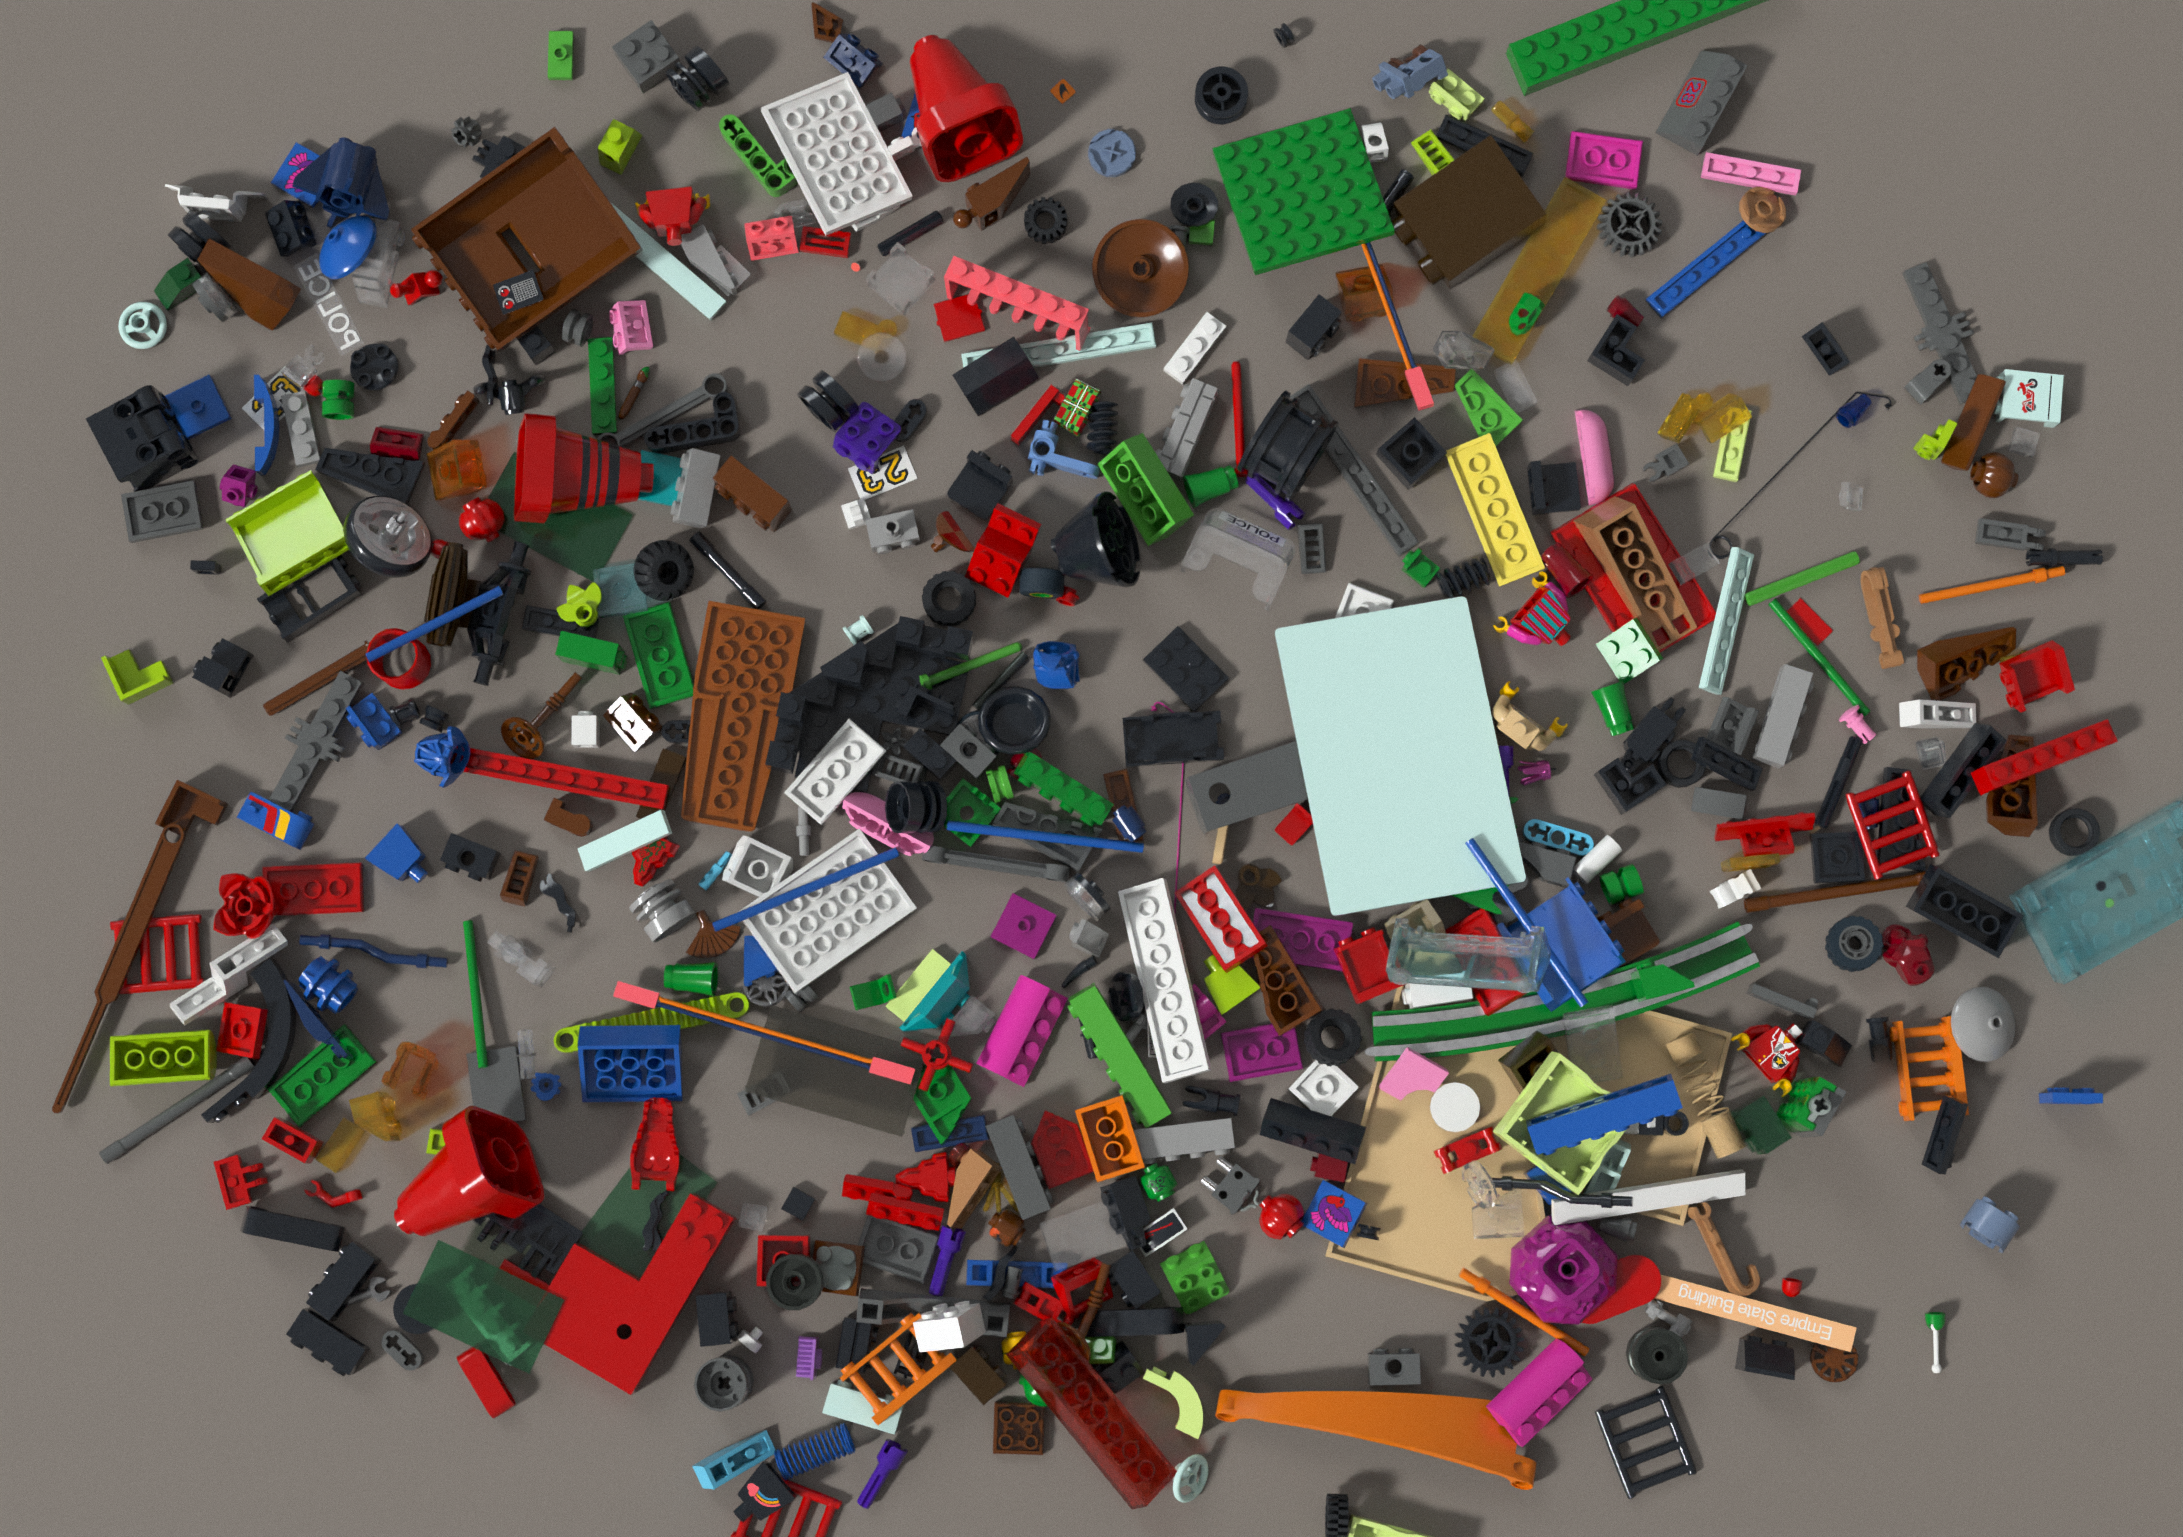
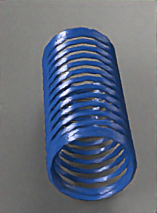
M840 1424L841 1433L838 1426L835 1427L843 1452L837 1442L833 1428L830 1429L838 1454L833 1447L828 1431L825 1430L833 1457L828 1450L822 1432H820V1437L825 1447L827 1458L822 1450L818 1436L814 1435L822 1461L817 1453L812 1437H809L817 1463L812 1456L807 1440L804 1438L812 1466L807 1459L802 1442L799 1440L798 1443L805 1458L806 1467L801 1459L796 1443H793L800 1461L801 1470L796 1462L791 1446L788 1445L796 1472L791 1465L786 1448L783 1447L791 1475L788 1472L780 1449L775 1450V1460L785 1481L789 1480V1478L792 1479L793 1474L798 1476L799 1472L803 1474L804 1470L809 1472V1467L814 1470V1465L819 1468L820 1464L824 1466L825 1461L829 1464L830 1459L835 1461L836 1457L840 1459L841 1455L846 1457V1452L848 1455L855 1453V1447L846 1424Z

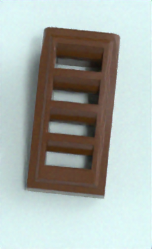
M514 851L500 893L502 901L526 906L539 856ZM518 861L530 863V866L518 865ZM515 871L527 873V875H518L515 874ZM514 880L524 883V885L520 886L512 883ZM510 890L520 892L521 894L511 893Z

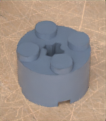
M1983 1196L1981 1200H1975L1961 1221L1960 1226L1963 1229L1965 1226L1969 1227L1971 1230L1968 1234L1991 1249L1996 1245L2000 1247L1998 1252L2003 1253L2020 1228L2017 1224L2019 1218L2007 1210L2003 1213L1996 1208L1997 1204L1994 1201Z

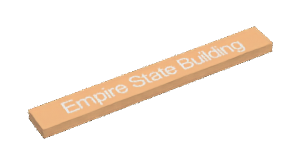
M1661 1275V1287L1654 1298L1848 1352L1852 1350L1857 1329L1853 1326Z

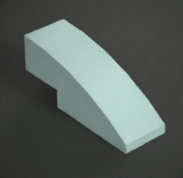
M1619 1139L1608 1150L1602 1159L1600 1167L1586 1184L1583 1194L1616 1188L1622 1175V1169L1631 1152V1144Z

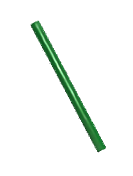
M1775 598L1768 604L1852 705H1859L1860 708L1857 711L1866 716L1870 709Z
M468 920L463 921L477 1061L478 1068L481 1069L488 1068L474 927L473 921Z

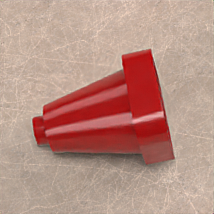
M928 35L918 40L914 45V52L909 62L920 113L916 128L923 153L935 178L940 182L957 181L1013 156L1023 144V135L1017 110L1006 88L999 83H987L950 40L940 39L937 35Z
M468 1106L443 1124L442 1134L445 1145L398 1196V1208L394 1211V1218L403 1232L407 1234L416 1233L425 1237L491 1213H497L513 1219L522 1216L544 1200V1188L526 1134L510 1118L476 1106Z

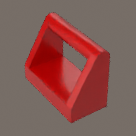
M1091 1257L1051 1277L1055 1291L1070 1319L1087 1311L1089 1307L1087 1302L1090 1299H1086L1073 1306L1070 1291L1097 1279L1103 1262L1095 1257ZM1109 1277L1103 1292L1105 1294V1297L1102 1298L1103 1302L1113 1298Z

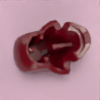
M1897 924L1889 925L1884 929L1882 933L1883 949H1887L1882 955L1884 960L1890 966L1896 968L1899 976L1906 984L1918 986L1927 982L1935 972L1934 964L1927 948L1928 937L1925 934L1913 935L1909 929Z

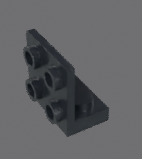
M1531 461L1529 463L1527 472L1532 515L1579 511L1581 509L1575 462L1541 465V461Z

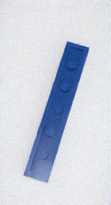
M1743 220L1646 299L1647 303L1660 318H1663L1766 233L1755 231Z

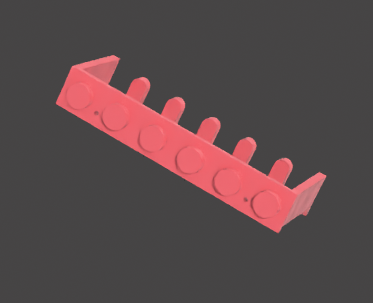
M953 256L944 276L947 299H953L960 284L971 289L967 297L968 304L970 305L977 303L981 293L993 297L989 306L992 314L999 312L1003 302L1015 306L1012 313V321L1014 323L1021 321L1025 310L1037 315L1034 322V329L1037 332L1043 330L1047 320L1054 321L1060 324L1056 331V338L1060 341L1066 338L1070 328L1075 330L1076 350L1081 351L1091 327H1088V308L959 257Z

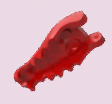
M653 1097L644 1102L643 1119L639 1125L637 1137L630 1153L632 1190H640L641 1180L667 1181L666 1190H675L680 1156L672 1120V1102L666 1098Z

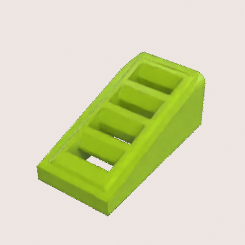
M1431 129L1411 142V145L1432 175L1454 161V158ZM1430 141L1433 142V144H1431V145L1428 146L1427 148H1425V149H1422V148H1421L1422 146H1424V145L1427 144L1428 142H1430ZM1438 149V151L1432 154L1431 156H1427L1429 153ZM1441 157L1444 158L1443 160L1434 165L1435 161H1437Z

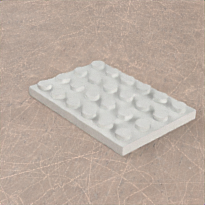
M848 72L761 108V112L825 236L912 200L913 195Z
M858 829L740 911L878 855V853L862 831ZM882 863L748 918L743 922L796 994L914 912L917 907L885 863Z

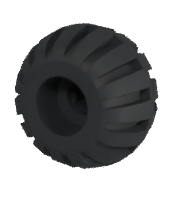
M658 540L645 546L637 555L633 574L637 586L646 596L659 601H668L679 597L688 590L687 588L693 580L694 566L690 554L683 546L670 540ZM665 566L667 570L663 571L662 575L658 573V568Z

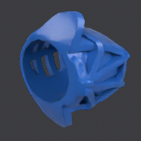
M1046 641L1036 646L1033 653V668L1035 669L1038 683L1050 689L1075 688L1077 682H1080L1079 652L1076 651V645L1066 642Z
M449 726L447 733L427 736L416 744L414 762L431 773V775L443 777L439 786L445 788L451 785L467 766L470 758V746L459 728ZM454 753H457V756H456L454 762H453L452 764H450V762H451V760H452V758H453V756H454Z

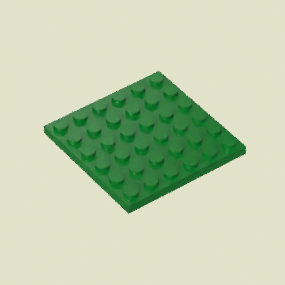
M1350 108L1212 148L1255 275L1394 235V227Z

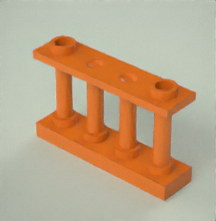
M1951 1016L1942 1017L1939 1025L1903 1028V1021L1892 1022L1889 1035L1891 1042H1894L1901 1094L1898 1108L1899 1114L1903 1116L1904 1121L1915 1120L1914 1113L1938 1111L1942 1100L1913 1103L1911 1088L1946 1085L1950 1088V1096L1968 1104L1962 1053L1953 1037ZM1940 1035L1944 1039L1942 1050L1906 1053L1905 1038ZM1943 1060L1947 1064L1945 1075L1909 1078L1908 1063ZM1968 1107L1965 1115H1969Z
M910 1313L900 1321L902 1324L900 1329L856 1365L851 1361L840 1370L843 1373L840 1377L841 1381L843 1382L849 1377L874 1408L872 1411L875 1415L871 1418L877 1426L957 1361L952 1353L945 1355L943 1352L940 1353L939 1350L926 1351L933 1359L931 1362L934 1364L926 1372L924 1368L920 1369L896 1339L907 1329L916 1338L913 1322L922 1317L920 1313L915 1316ZM887 1345L891 1347L913 1375L914 1383L907 1388L904 1384L900 1385L877 1356V1353ZM868 1361L894 1392L892 1393L894 1399L888 1404L885 1401H880L857 1372Z

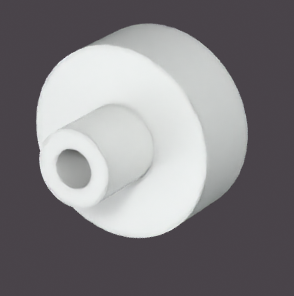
M756 1326L751 1333L743 1329L737 1337L741 1343L754 1353H757L763 1346L758 1341L763 1332Z

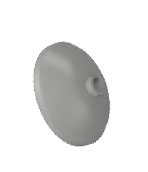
M1977 987L1965 991L1957 999L1952 1010L1951 1029L1958 1047L1968 1057L1981 1062L1994 1061L2006 1054L2015 1037V1018L2009 1003L1999 992L1987 987Z

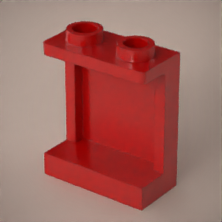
M2053 640L1999 663L2001 668L1999 676L2003 685L2006 686L2008 693L2005 695L2007 703L2011 708L2014 707L2021 713L2026 711L2025 704L2059 689L2066 694L2075 690L2064 648Z
M1375 927L1365 930L1361 932V938L1353 941L1352 936L1339 941L1340 947L1334 949L1356 1004L1406 984L1403 976H1399L1382 935L1384 934L1383 929L1376 931Z

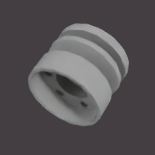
M672 879L665 880L648 888L629 907L633 914L642 911L636 917L638 922L650 918L651 921L646 925L644 931L653 943L659 942L674 933L696 914L687 900L675 904L674 900L677 899L681 891L675 889L669 892L675 886Z

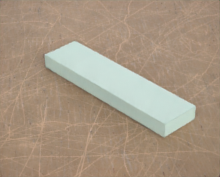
M659 810L578 848V852L585 871L590 872L672 834V830L665 811Z

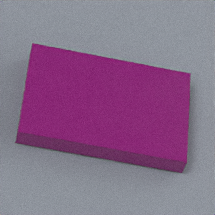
M1272 1024L1221 1033L1230 1082L1303 1069L1296 1028L1281 1036L1278 1035Z

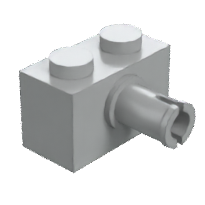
M913 509L865 520L873 552L886 554L892 552V548L901 546L902 549H909L915 547L916 543L920 542Z

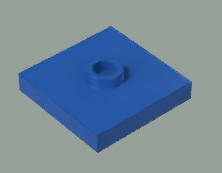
M210 375L165 395L176 415L175 417L183 434L188 440L232 419Z

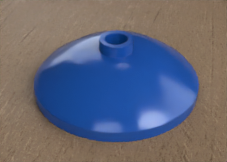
M365 215L353 216L342 221L329 232L319 255L320 270L326 277L330 279L343 278L362 264L370 253L376 239L377 229L374 221Z

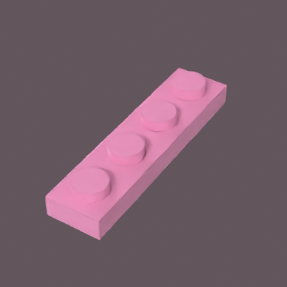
M1706 152L1701 178L1752 188L1764 187L1774 192L1796 195L1801 170Z

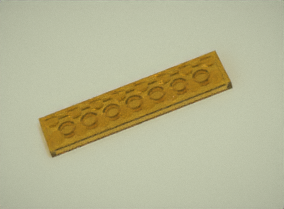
M1566 177L1563 178L1545 210L1547 214L1546 224L1534 231L1529 237L1470 339V343L1512 366L1537 320L1527 333L1514 335L1509 328L1511 313L1524 292L1540 299L1545 304L1544 308L1546 307L1599 215L1606 199ZM1520 308L1518 312L1520 318L1526 317L1529 314L1524 308ZM1521 323L1518 326L1519 329L1524 328L1526 323Z

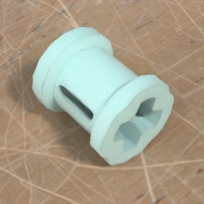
M863 615L860 616V620L848 628L846 626L842 628L853 645L857 644V641L866 635L874 633Z

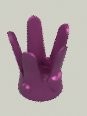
M1548 760L1536 762L1519 761L1524 764H1532L1518 766L1519 771H1523L1527 775L1535 774L1522 779L1520 784L1525 786L1538 780L1546 781L1551 779V771L1556 770V768H1550Z

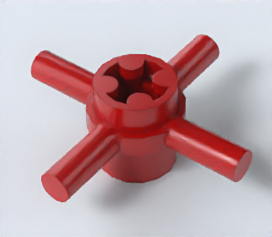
M947 1018L939 1039L932 1040L926 1045L907 1037L903 1038L901 1046L922 1054L923 1061L927 1066L919 1089L928 1092L936 1070L944 1069L948 1065L968 1073L972 1071L974 1064L952 1056V1050L947 1044L956 1023L955 1021ZM933 1049H940V1052L944 1054L943 1058H937L935 1061H932Z

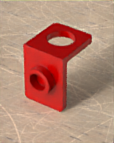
M1297 803L1274 831L1292 846L1313 824L1312 817Z

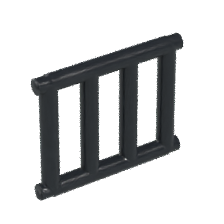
M1659 1386L1655 1389L1656 1392L1605 1412L1603 1409L1595 1411L1598 1424L1628 1499L1634 1498L1637 1492L1686 1473L1688 1475H1695L1697 1473L1664 1386ZM1660 1402L1665 1416L1613 1435L1608 1421ZM1669 1425L1674 1440L1628 1458H1622L1618 1448L1619 1444ZM1678 1449L1683 1464L1632 1483L1627 1471L1628 1468Z

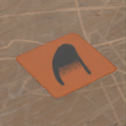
M1062 79L1050 90L1062 104L1076 92L1065 79Z

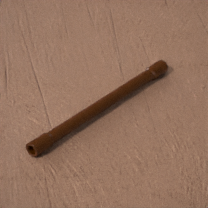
M1926 871L1917 872L1912 875L1779 895L1744 898V908L1746 913L1775 907L1918 886Z

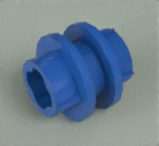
M320 956L313 960L303 971L298 980L299 986L305 990L303 998L307 1001L312 1000L314 997L319 998L317 1003L318 1010L323 1012L329 1009L334 1014H337L351 1002L358 991V987L351 980L353 972L347 969L340 974L337 972L340 966L338 960L327 961Z

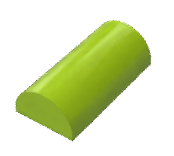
M211 1030L110 1036L111 1087L213 1080L215 1077L217 1051L215 1038Z

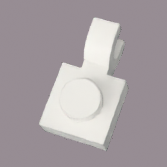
M916 127L912 131V137H898L888 146L894 161L914 152L915 148L921 146L920 139L917 137L918 131Z

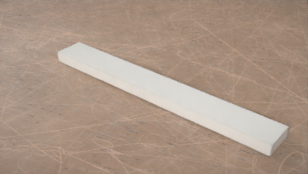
M1743 1169L1587 1193L1588 1195L1613 1193V1196H1632L1633 1207L1613 1206L1612 1208H1602L1601 1205L1570 1204L1560 1198L1551 1199L1552 1222L1554 1225L1744 1196L1746 1195L1745 1172Z

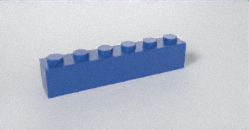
M1668 1074L1528 1119L1526 1124L1536 1154L1550 1155L1555 1153L1557 1148L1564 1146L1568 1148L1575 1147L1581 1144L1582 1140L1589 1138L1591 1140L1600 1139L1606 1135L1605 1133L1613 1130L1615 1132H1622L1629 1129V1125L1638 1122L1640 1124H1647L1652 1122L1654 1117L1660 1115L1672 1116L1683 1107L1672 1075Z

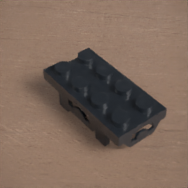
M1220 710L1162 713L1122 718L1126 768L1224 760L1223 747H1218L1217 724H1221Z

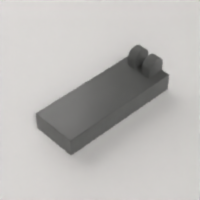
M1755 983L1749 986L1746 993L1807 1019H1810V1017L1814 1018L1817 1011L1818 1000L1816 998H1809L1804 1004Z

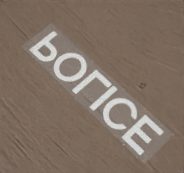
M317 253L294 264L293 267L340 355L343 356L364 345L365 343L331 279L321 272Z

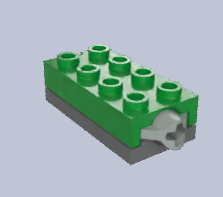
M1822 1077L1799 1079L1798 1082L1794 1081L1792 1083V1090L1788 1093L1790 1095L1786 1104L1782 1103L1776 1112L1778 1118L1775 1123L1800 1137L1823 1136L1846 1091L1836 1087V1085Z

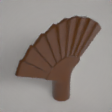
M703 909L696 913L701 927L686 953L698 958L716 957L731 948L739 935L741 926L731 925L715 932L712 922Z

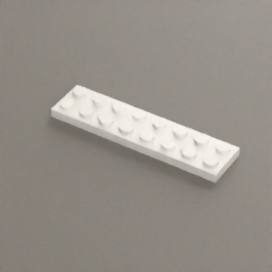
M1161 878L1118 891L1138 979L1143 989V1001L1162 1082L1168 1083L1212 1070L1167 880Z

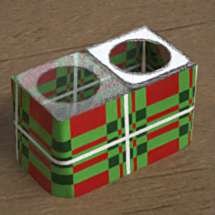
M1075 379L1054 417V422L1059 427L1079 437L1088 422V415L1092 413L1089 411L1092 403L1098 402L1101 398L1097 395H1101V390Z

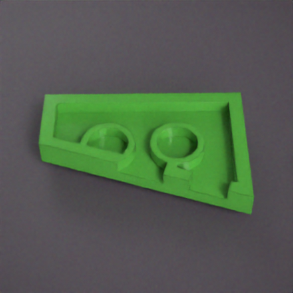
M1473 369L1454 385L1478 436L1481 437L1490 433L1496 447L1523 421Z

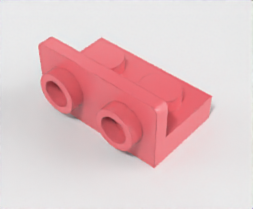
M792 216L744 224L751 261L799 253Z

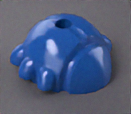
M535 1073L536 1079L531 1080L534 1085L530 1089L536 1092V1096L540 1100L548 1101L553 1098V1095L560 1094L558 1087H561L562 1084L558 1082L560 1079L559 1075ZM545 1082H547V1083L549 1084L548 1087H545V1086H544V1083H545Z

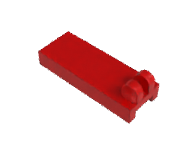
M1050 385L1011 434V441L1020 446L1053 403L1058 406L1063 404L1065 400L1064 395L1053 385Z

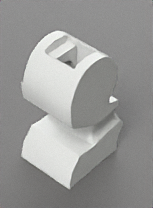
M1749 869L1739 874V877L1720 884L1711 890L1710 893L1717 902L1718 908H1722L1743 898L1747 893L1751 894L1761 889L1752 870Z

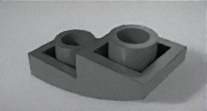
M1695 787L1691 811L1744 819L1747 795Z

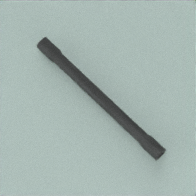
M241 1058L213 1080L199 1087L127 1136L99 1152L101 1158L106 1164H109L126 1153L129 1148L214 1092L255 1067V1063L251 1058Z

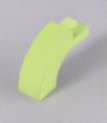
M1153 1367L1152 1370L1147 1368L1143 1379L1169 1391L1178 1401L1179 1418L1175 1428L1199 1439L1203 1426V1409L1200 1398L1192 1384L1175 1370H1173L1169 1379L1166 1378L1167 1372L1157 1367Z

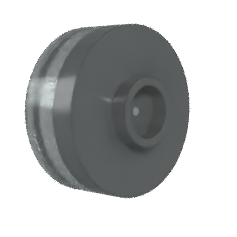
M208 272L192 283L200 296L198 300L210 314L213 312L223 323L239 311L228 292Z

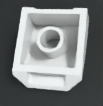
M743 835L736 844L734 852L724 870L722 880L760 897L791 875L793 871V858Z

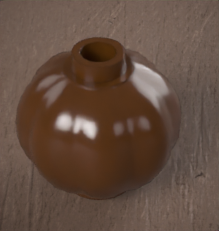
M1997 452L1985 454L1979 461H1975L1970 472V479L1974 480L1973 485L1975 489L1988 498H1998L2005 495L2011 487L2014 488L2019 477L2018 473H2015L2013 462L2004 454Z

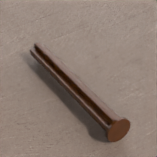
M367 640L364 641V645L265 702L263 707L269 716H273L334 680L340 671L347 672L366 661L367 657L365 654L369 642Z

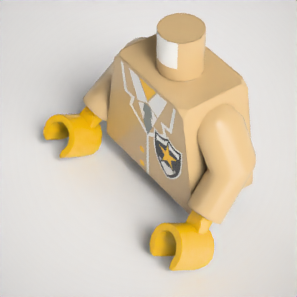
M1508 681L1500 689V696L1492 709V716L1496 720L1497 728L1527 750H1532L1533 748L1538 751L1545 750L1556 737H1560L1568 724L1566 723L1565 726L1559 725L1557 722L1560 718L1556 717L1549 729H1544L1510 703V700L1518 693L1519 687L1512 690L1509 686L1510 681Z

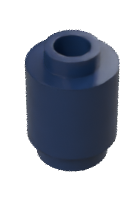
M1123 805L1113 813L1115 818L1112 821L1124 838H1128L1131 843L1147 832L1144 828L1145 823L1132 806L1127 808L1126 805Z

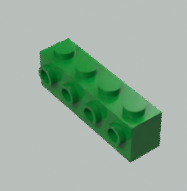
M1032 752L1024 754L1013 773L1019 777L1018 781L1029 788L1033 785L1040 790L1038 794L1050 801L1052 798L1061 803L1059 805L1060 808L1072 814L1074 811L1081 815L1080 820L1091 827L1094 824L1102 825L1114 805Z

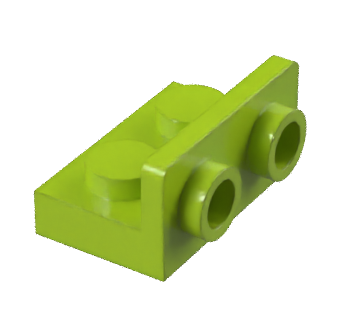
M1948 419L1944 425L1939 424L1931 436L1923 434L1913 449L1918 451L1917 454L1927 460H1935L1944 450L1958 423Z

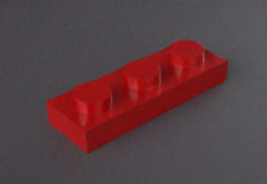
M871 1193L866 1215L877 1219H887L900 1224H910L927 1230L939 1231L944 1213L943 1208Z

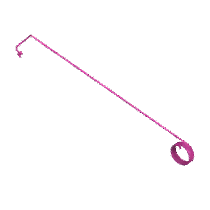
M1156 702L1154 703V706H1151V708H1153L1151 709V711H1157L1155 705L1159 703L1166 707L1172 713H1175L1170 708L1165 706L1162 702ZM1182 763L1175 892L1177 891L1184 763ZM1175 895L1174 913L1176 914V895Z

